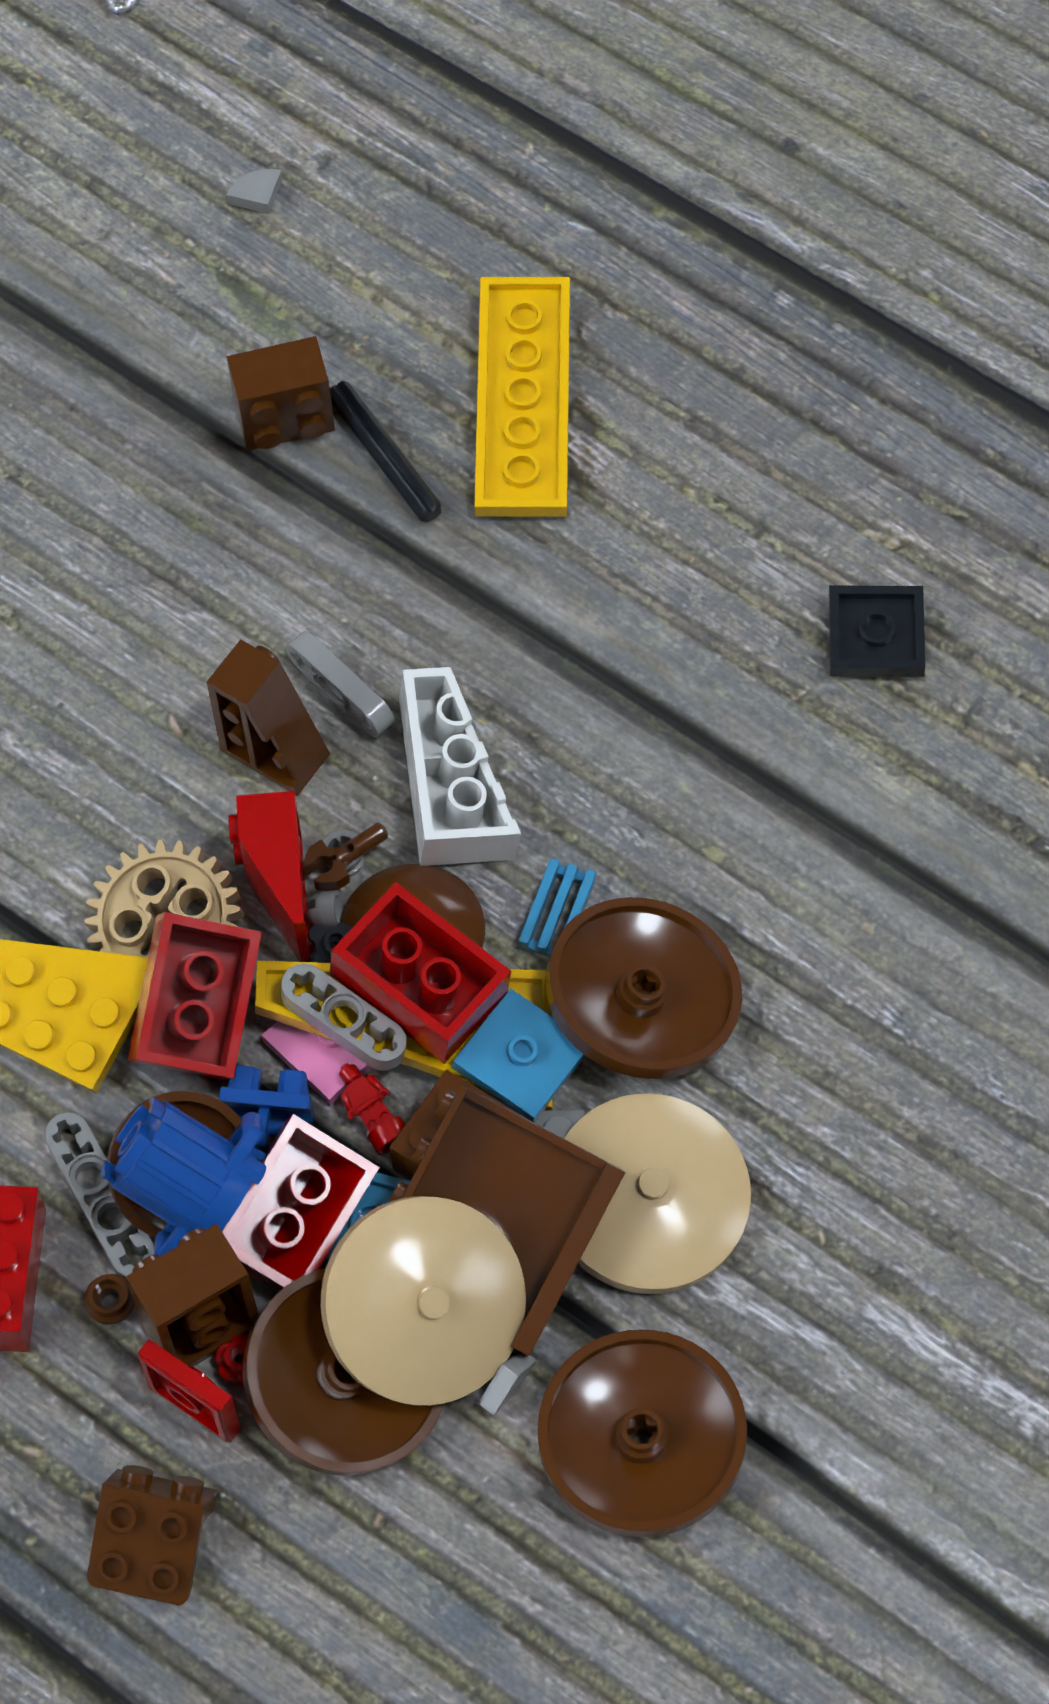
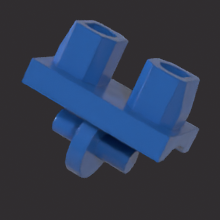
M236 1065L234 1079H230L228 1087H221L219 1100L229 1106L241 1120L249 1112H255L260 1115L262 1119V1139L256 1144V1148L267 1149L270 1136H276L284 1122L293 1114L309 1124L313 1123L314 1108L311 1096L309 1095L306 1072L297 1070L280 1071L278 1092L260 1090L262 1080L261 1069L253 1066Z

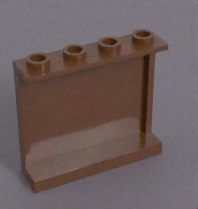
M461 1085L457 1094L447 1090L434 1115L435 1118L442 1121L433 1139L425 1135L422 1137L410 1160V1163L418 1166L410 1184L399 1181L389 1202L413 1196H433L451 1199L479 1211L503 1232L518 1257L526 1291L524 1322L511 1347L530 1356L626 1172L470 1088Z

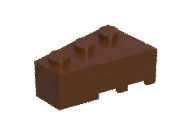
M240 639L206 682L220 750L286 790L295 791V795L298 796L328 758L330 752L277 656L263 646L258 645L255 648Z

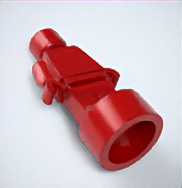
M345 1063L340 1067L339 1076L344 1084L348 1085L341 1094L344 1106L348 1112L347 1117L353 1121L355 1116H360L370 1132L367 1139L377 1155L390 1152L389 1147L406 1124L401 1116L394 1117L383 1101L386 1095H391V1092L374 1075L361 1076V1072L355 1064Z

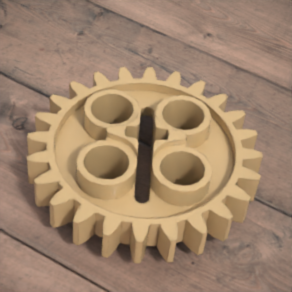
M158 840L155 853L151 854L142 843L138 844L139 858L132 860L129 855L122 852L120 856L124 867L120 870L106 865L105 869L111 880L109 883L101 881L93 883L102 896L101 899L93 898L87 900L86 904L97 915L84 919V923L90 930L98 931L87 938L88 943L93 949L102 948L100 952L148 957V955H142V951L151 945L156 916L163 912L236 926L231 921L243 918L244 912L239 906L231 905L239 900L241 895L236 887L227 888L233 881V878L228 870L217 873L221 864L215 856L204 862L205 853L199 846H196L187 856V848L182 841L178 840L173 851L169 852L163 840ZM159 878L165 880L164 888L158 894L151 896L144 894L145 888L150 881ZM186 881V885L177 892L179 883ZM199 898L207 899V906L202 913L194 916L186 914L187 907L193 900ZM136 920L142 921L141 930L137 935L132 938L122 937L121 933L126 924Z

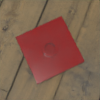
M148 1339L138 1351V1358L149 1389L226 1443H231L241 1430L232 1396L216 1386L203 1372L193 1366L186 1365L158 1344Z

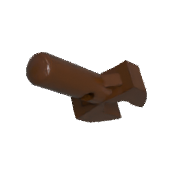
M375 823L340 847H328L322 839L309 847L303 863L305 876L316 870L320 865H332L328 872L314 879L315 889L322 891L340 890L350 883L347 872L349 863L388 838L386 828L381 823Z

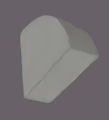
M261 169L242 176L228 190L226 194L227 204L269 214L283 180L282 170Z
M519 1351L501 1365L480 1399V1405L495 1415L516 1392L537 1360L531 1355L528 1356Z

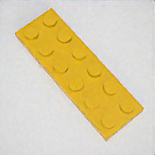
M480 277L475 517H567L570 277Z

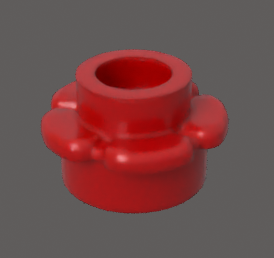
M246 1335L232 1337L229 1343H222L216 1351L215 1361L220 1366L218 1367V1373L229 1383L244 1385L243 1363H237L235 1360L237 1356L244 1355L248 1339Z

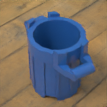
M153 1096L149 1100L150 1109L140 1105L128 1119L115 1141L121 1144L118 1151L120 1158L116 1166L105 1160L100 1174L102 1178L110 1182L109 1185L114 1190L167 1222L164 1229L155 1236L154 1255L162 1256L178 1246V1242L182 1237L195 1229L204 1228L206 1230L217 1224L222 1231L242 1203L252 1182L257 1185L260 1183L267 1169V1166L260 1162L265 1158L266 1154L254 1147L262 1139V1119L260 1115L255 1112L246 1113L240 1125L228 1139L220 1136L167 1101L161 1102Z

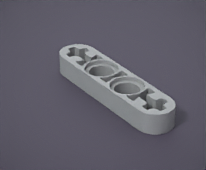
M68 1112L58 1114L49 1121L45 1128L44 1136L49 1151L116 1275L126 1279V1276L132 1273L134 1266L127 1264L128 1258L121 1243L130 1238L136 1253L139 1256H144L142 1259L154 1255L155 1246L149 1235L137 1229L127 1219L119 1229L106 1230L99 1225V1218L105 1210L118 1208L112 1197L108 1181L103 1179L98 1187L84 1189L77 1184V1177L85 1168L97 1167L102 1170L103 1163L107 1158L82 1116ZM69 1129L72 1134H76V1141L82 1154L75 1159L67 1143L62 1141L60 1133L63 1130Z

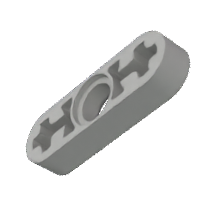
M303 631L286 645V652L294 665L367 734L377 738L395 723L394 715L384 700L310 632Z
M297 964L285 972L281 984V998L284 1005L290 1011L373 1069L390 1070L401 1063L405 1055L406 1034L400 1025L314 965ZM307 981L313 983L312 994L314 996L307 992L301 994L300 997L295 995L294 983L301 986L306 984ZM326 994H330V996L325 1000ZM318 999L324 1002L320 1012L316 1011ZM346 1006L356 1012L358 1019L352 1026L341 1028L331 1022L329 1014L336 1007ZM366 1022L371 1023L369 1035L363 1032ZM363 1032L361 1040H357L356 1038ZM387 1037L393 1040V1052L386 1048L380 1053L374 1051L375 1040L373 1038L381 1042Z

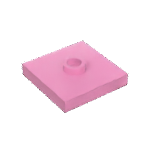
M278 1021L261 1035L263 1043L292 1070L306 1072L308 1085L330 1106L341 1097L345 1087L348 1086L344 1084L339 1076L342 1065L345 1063L355 1064L361 1072V1076H364L372 1069L333 1040Z

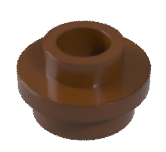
M105 1274L99 1276L89 1284L85 1291L84 1304L90 1317L98 1323L106 1325L117 1324L125 1320L134 1309L135 1303L127 1280L120 1275ZM114 1294L119 1297V1302L114 1307L107 1308L102 1305V1300L107 1295Z

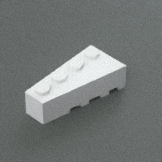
M451 667L403 670L399 704L420 866L515 860L521 832L516 820H512L508 811L502 787L499 782H496L488 763V754L483 742H479L472 726L471 714Z

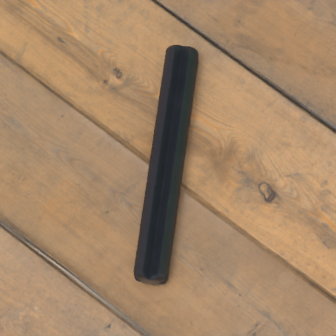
M341 381L337 385L330 388L332 405L419 520L427 523L433 518L438 517L441 513L440 501L351 384L347 381Z

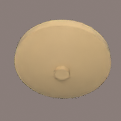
M651 1093L633 1094L615 1098L597 1106L579 1119L570 1129L564 1139L626 1172L578 1262L585 1271L598 1280L624 1291L640 1294H664L679 1291L701 1282L714 1273L729 1258L738 1244L748 1220L751 1204V1187L748 1169L738 1145L729 1132L714 1117L701 1108L676 1097Z
M413 1196L393 1200L378 1206L357 1220L343 1235L332 1252L325 1270L321 1289V1315L325 1334L332 1351L343 1368L357 1382L373 1393L393 1401L411 1405H436L451 1402L469 1395L487 1383L511 1355L514 1349L511 1345L524 1322L526 1309V1291L522 1268L512 1245L503 1232L490 1219L474 1208L451 1199L433 1196Z

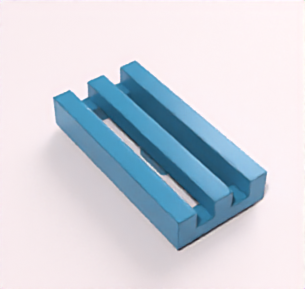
M550 858L519 938V948L550 957L554 947L550 943L573 883L581 884L566 925L585 910L597 879L596 871L587 869L585 873L579 871L576 865L569 863L568 867L560 865V860ZM558 877L563 880L538 942L533 940Z

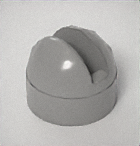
M338 890L315 893L307 901V908L309 910L306 912V917L310 924L330 928L336 927L340 923L343 903Z

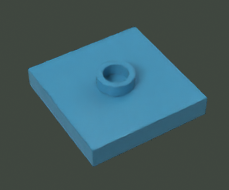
M510 988L454 1059L452 1069L507 1107L535 1122L584 1059L585 1055L567 1039L552 1016Z

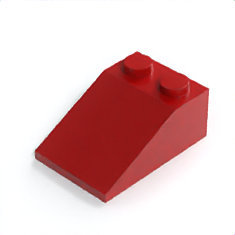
M295 791L236 796L237 814L228 815L230 842L233 844L235 865H244L248 884L299 962H311L309 953L310 941L307 937L309 927L306 917L307 898L303 868V840Z

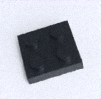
M829 585L830 676L924 677L925 630L923 586Z

